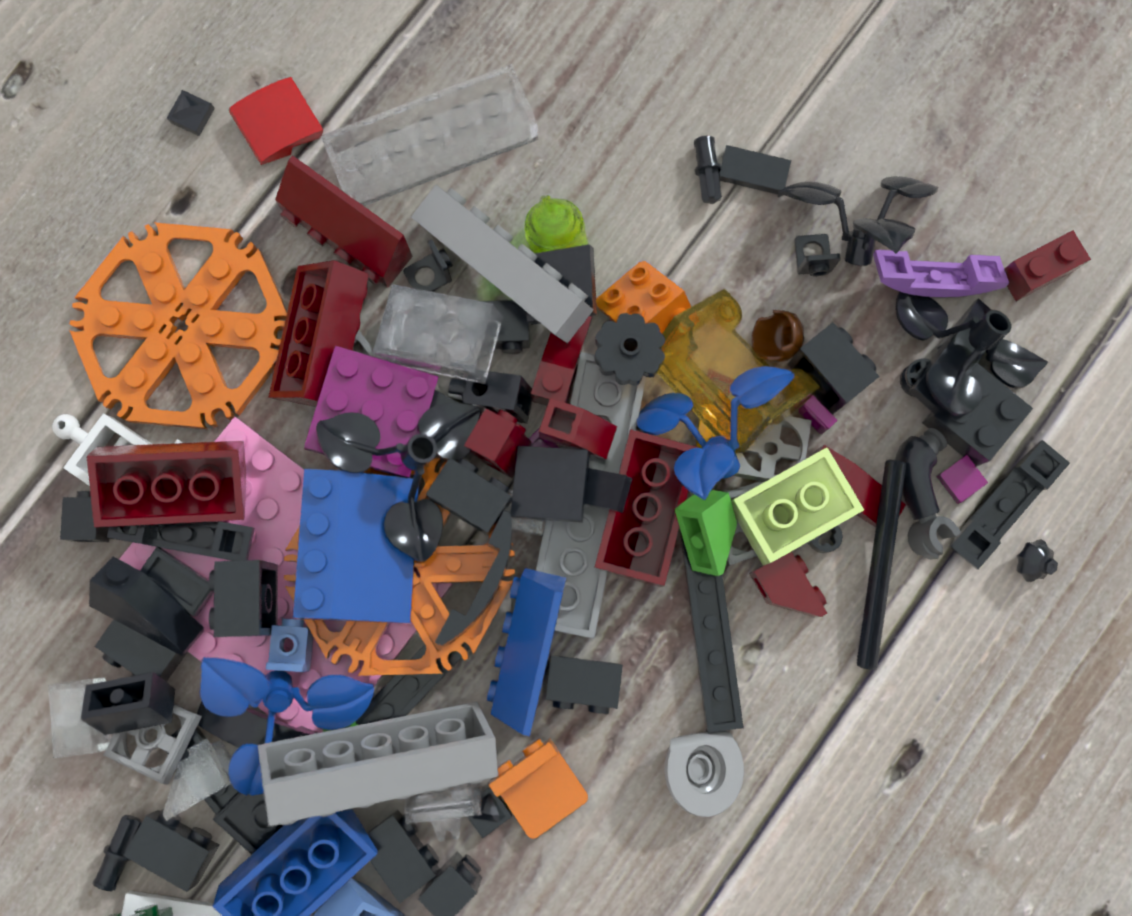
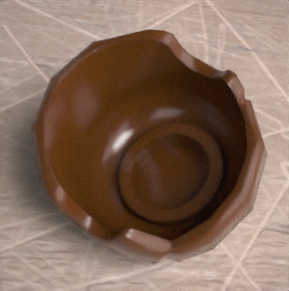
M773 310V315L758 318L752 332V348L756 357L771 362L790 360L804 342V326L795 313L786 310Z

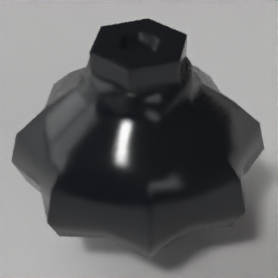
M1039 539L1034 542L1025 543L1023 550L1017 555L1018 565L1016 571L1022 574L1026 582H1033L1037 579H1044L1047 574L1052 575L1056 572L1058 562L1053 559L1054 551L1048 547L1044 540Z

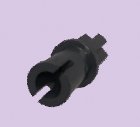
M709 135L700 136L694 140L697 160L695 174L699 176L702 201L715 204V202L720 201L722 198L719 172L722 168L717 163L715 138Z
M124 815L119 822L110 845L105 846L103 850L105 857L96 878L93 880V885L98 889L110 892L116 890L126 862L130 861V859L123 855L142 823L138 817Z

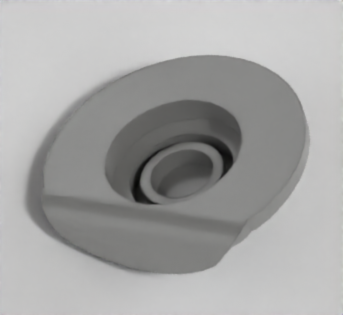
M705 731L672 738L665 759V779L674 801L686 812L702 817L715 816L728 809L740 792L744 776L742 754L732 734L728 731L710 733Z

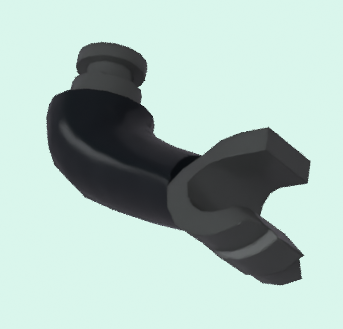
M929 428L920 437L910 436L899 447L895 460L906 463L902 494L913 520L919 519L909 529L908 543L913 552L930 560L938 559L939 555L943 554V545L938 541L936 533L942 539L957 537L961 533L951 519L944 516H936L940 509L933 490L931 473L933 467L937 464V455L939 451L947 447V441L943 434L934 428Z

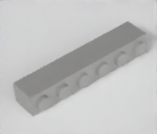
M435 185L411 218L552 333L568 343L593 311L584 302L588 295L573 283L568 288L562 285L559 280L563 276L547 263L543 268L538 266L534 262L538 257L522 243L518 249L510 243L514 238L498 224L494 229L490 228L487 225L490 218L475 206L470 211L466 209L463 205L467 200L455 190L450 188L446 193L439 186Z

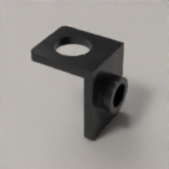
M827 234L796 236L794 240L798 275L809 274L815 277L827 275L833 271L841 260L839 253L830 254L829 236ZM808 243H816L821 247L822 255L805 257L803 252L804 246Z
M432 239L427 241L431 254L403 269L413 291L418 295L426 296L452 282L449 268L453 267V264L444 248L438 251ZM430 268L433 270L435 278L431 284L423 286L416 282L415 275L419 269Z

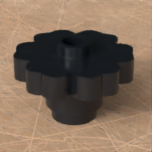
M622 313L619 315L617 323L606 321L603 323L601 330L596 334L595 344L598 349L595 352L594 359L603 375H615V380L620 385L629 384L636 386L641 383L643 376L649 378L656 376L658 369L663 365L665 355L662 348L665 343V337L660 332L659 326L656 323L645 324L641 314L631 315Z

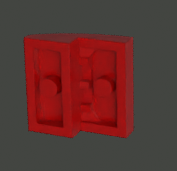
M291 76L269 84L229 107V113L260 165L291 155L293 147L322 138L323 128Z

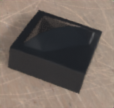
M182 90L167 119L170 123L200 136L215 108L212 103Z
M490 787L462 807V810L482 839L512 817V813L500 796L496 797Z

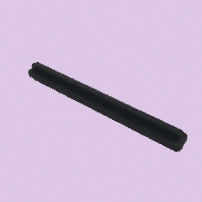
M887 460L884 467L857 656V666L868 670H875L878 667L906 471V463L900 460Z

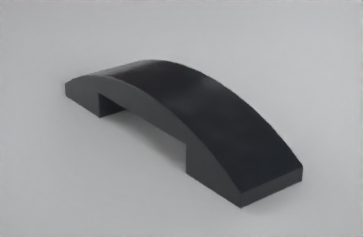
M1040 440L988 494L960 529L961 533L953 539L949 547L975 569L979 570L1001 544L999 540L1043 490H1048L1070 462L1045 441Z
M505 510L487 542L489 547L499 553L466 616L454 609L451 610L435 643L441 646H446L475 624L492 602L502 583L512 546L511 513Z
M220 521L109 527L107 538L231 561L248 560L255 528Z
M201 700L197 714L202 717L198 725L204 730L238 748L249 743L256 745L264 744L267 715L247 708L244 713L238 716H219L210 712ZM275 719L272 742L316 734L318 732L303 726L293 727Z

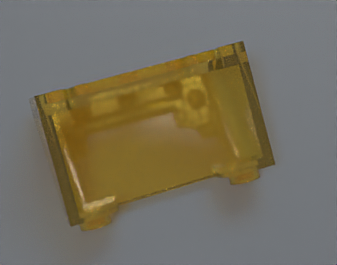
M724 288L673 317L663 332L665 343L662 351L665 359L657 374L675 393H682L690 397L693 402L691 410L715 436H723L730 440L731 401L735 398L730 392L731 384L739 375L749 369L770 366L765 360L756 357L753 348L735 330L742 320V310L738 302ZM791 369L789 371L794 373L795 377L771 400L750 409L744 408L740 404L738 406L737 440L740 446L734 450L735 453H743L755 445L806 402L820 386L803 370Z

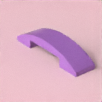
M875 250L873 253L880 281L886 286L903 293L926 297H960L1006 288L1009 284L1000 256L969 255L963 263L910 261L907 251L894 253L890 250Z

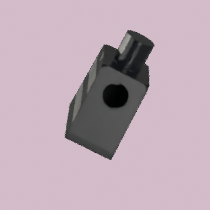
M470 369L467 380L451 379L448 389L449 398L462 400L463 404L480 407L481 415L485 408L496 414L499 410H503L517 418V422L528 424L532 406V388L521 375Z

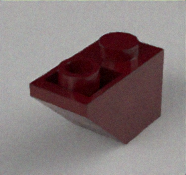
M550 398L539 429V437L571 449L588 450L590 455L606 460L617 426L583 408Z
M791 551L772 563L762 565L749 573L766 604L811 617H822L828 614L824 608V605L827 604L826 599L816 585L811 586L806 577V574L809 573L808 568L798 554L794 556Z

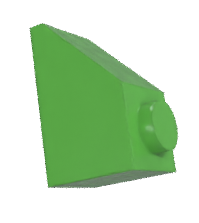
M711 490L705 500L695 494L675 508V513L692 571L720 576L725 570L737 521L729 492Z

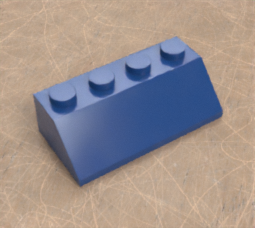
M527 568L524 569L521 578L514 577L510 598L516 599L513 612H506L502 633L508 634L506 647L499 646L494 667L501 668L498 681L491 680L487 701L493 702L490 715L520 734L530 736L566 578Z
M352 808L337 811L329 816L319 815L297 820L292 824L282 826L218 885L212 907L222 916H310L378 854V850Z

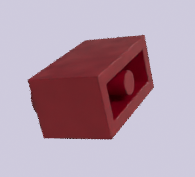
M1074 230L1014 260L1004 268L1009 281L1007 288L1017 302L1076 271L1090 261L1091 258Z
M485 408L464 446L485 465L513 478L515 475L518 446L531 447V441L525 435L526 429L517 423V418L503 410H499L496 414Z

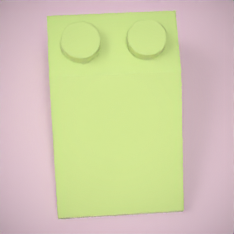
M828 448L819 451L731 501L736 520L762 565L772 563L864 511Z

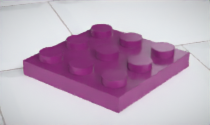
M335 346L304 449L324 455L317 439V423L321 420L350 412L364 414L375 422L380 431V442L376 449L396 446L398 443L405 445L414 435L419 434V420L430 408L439 377ZM400 453L383 456L372 455V463L369 468L403 478L410 477L411 469L402 463Z

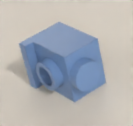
M282 618V625H272L269 659L266 662V670L310 671L313 635L308 627H304V620ZM286 638L292 639L294 647L290 652L284 650Z

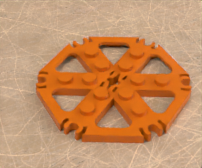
M154 222L159 234L147 224L145 225L148 233L147 237L140 241L138 236L131 231L128 233V238L133 244L132 247L129 246L128 239L122 236L74 297L78 301H88V303L76 302L72 304V308L84 312V318L80 321L70 320L69 324L83 331H69L98 401L110 410L117 402H122V408L117 413L118 417L130 423L208 430L204 422V416L206 422L214 428L218 426L215 420L217 412L224 411L226 418L230 421L234 418V412L229 407L231 404L235 408V413L240 416L274 371L279 351L274 349V347L279 348L281 339H277V333L284 329L285 321L279 319H286L287 309L262 252L252 242L245 249H238V245L243 240V237L238 232L235 233L232 229ZM175 239L210 242L213 246L212 255L185 288L169 252V243ZM132 261L136 265L152 304L104 300L101 296V289L122 262ZM247 271L255 274L267 302L263 312L253 314L217 310ZM177 319L180 321L186 319L185 324L188 326L186 331L179 329L176 332L177 327L174 323ZM97 336L145 340L116 377L108 378L104 375L93 349V341ZM210 346L258 350L260 358L238 388L229 389ZM177 362L192 398L190 408L183 412L150 409L146 401Z
M434 458L424 467V474L421 477L425 480V486L418 496V501L428 499L426 493L439 475V473H436V469L442 461L441 458ZM447 461L442 463L440 471L442 470ZM368 468V470L364 472L368 474L386 476L392 475L371 468ZM411 470L410 475H415V471ZM437 505L442 514L444 527L451 513ZM300 525L285 551H298ZM487 543L474 546H437L434 553L426 561L418 562L414 559V569L417 568L421 576L418 578L414 571L411 622L426 645L424 656L416 660H382L378 657L376 646L389 625L387 622L347 621L342 631L332 632L328 629L324 620L304 619L326 659H329L331 651L337 646L338 650L334 652L331 662L338 664L341 657L348 654L352 658V664L348 672H356L360 667L361 660L364 661L362 670L357 676L444 674L438 667L437 659L441 658L443 667L450 671L453 669L448 660L450 653L457 651L461 654L464 661L469 659L468 652L462 647L464 642L471 648L473 655L475 654L512 587L513 580L502 581L492 602L471 628L446 646H441L435 643L450 613L432 583H483L499 552L489 547ZM511 550L510 557H515L513 550ZM297 555L284 556V561L297 563ZM506 570L504 577L514 576L515 570ZM296 573L284 575V580L296 582ZM285 586L294 602L295 586Z

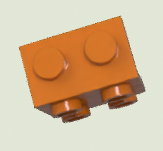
M646 261L637 263L596 298L597 308L615 323H617V319L622 313L631 315L641 314L645 324L656 323L659 326L660 332L665 337V342L695 317L685 291Z
M540 738L535 740L522 750L525 756L512 764L509 759L498 766V777H494L489 783V787L495 796L501 795L527 836L531 839L542 835L584 805L588 800L586 790L551 738L542 743Z

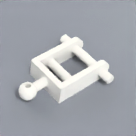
M104 413L89 433L82 430L79 421L70 414L59 415L52 423V430L58 438L72 439L80 445L63 468L87 485H89L86 456L96 447L106 446L115 432L121 437L114 446L152 444L115 418ZM177 439L174 443H183V442Z

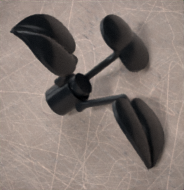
M891 176L882 179L880 186L890 191L877 220L870 218L856 219L853 222V231H849L844 200L840 197L842 191L834 186L812 181L799 182L782 189L778 193V197L788 196L815 205L836 204L839 209L843 231L841 240L847 241L844 260L853 265L867 266L872 263L876 241L897 253L915 234V228L909 224L893 219H884L893 198L900 194L909 198L928 197L935 194L939 187L909 177Z
M900 291L897 295L895 309L899 324L908 334L918 340L926 341L932 335L941 339L971 328L968 339L971 346L975 349L960 366L959 370L949 363L940 362L934 364L926 376V384L933 398L943 409L948 410L953 415H967L978 407L981 401L982 390L980 383L973 377L965 375V372L982 351L986 350L985 358L991 362L993 375L1003 384L1016 389L1029 385L1048 363V361L1033 352L1003 339L1011 331L1012 325L1009 318L998 310L988 311L980 320L977 317H973L969 322L947 329L948 315L935 300L930 297L912 295Z
M447 403L428 409L420 418L418 423L419 434L414 435L405 445L398 443L396 446L376 449L380 442V431L377 425L364 414L343 413L330 419L319 421L316 425V433L320 448L327 459L340 470L348 473H361L368 470L371 466L372 455L383 456L400 453L402 463L407 468L415 471L408 494V503H396L388 510L384 518V531L389 542L395 548L418 562L426 561L439 544L443 529V519L440 509L434 501L422 499L415 502V495L421 476L424 474V467L434 459L436 454L444 460L451 458L456 461L470 453L464 444L479 420L480 407L463 403Z

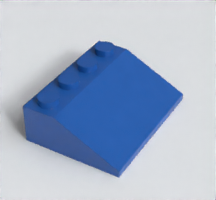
M304 469L293 618L411 623L414 559L395 548L389 542L384 531V518L388 510L396 503H408L412 478L368 473H348L341 470ZM419 485L415 495V502L418 501Z

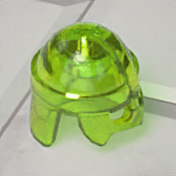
M544 195L540 197V202L534 205L526 216L524 224L525 237L533 253L588 244L582 213L576 205L568 200L550 198L549 195Z

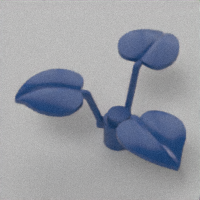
M768 366L752 368L739 375L730 386V392L735 396L731 401L730 440L723 436H715L706 442L691 420L685 415L693 408V402L690 397L682 393H668L650 401L639 412L637 425L643 433L650 435L666 433L675 428L679 421L688 427L702 448H692L681 454L674 464V471L680 483L687 490L705 500L720 479L729 478L740 469V463L734 451L740 446L737 440L738 406L741 404L744 408L750 409L768 402L781 392L795 376L789 370Z
M203 658L201 662L200 696L204 706L210 712L219 716H238L244 713L249 705L258 707L263 700L265 707L268 708L264 744L272 742L275 714L285 711L292 704L293 699L298 702L304 711H312V722L315 726L326 730H336L347 727L358 720L368 708L374 693L373 684L363 683L348 676L328 675L317 679L307 691L308 702H306L300 694V689L298 687L293 688L292 678L285 671L274 670L265 676L255 667L234 660ZM251 743L240 746L234 752L229 762L230 782L234 789L244 795L254 796L264 793L258 745Z

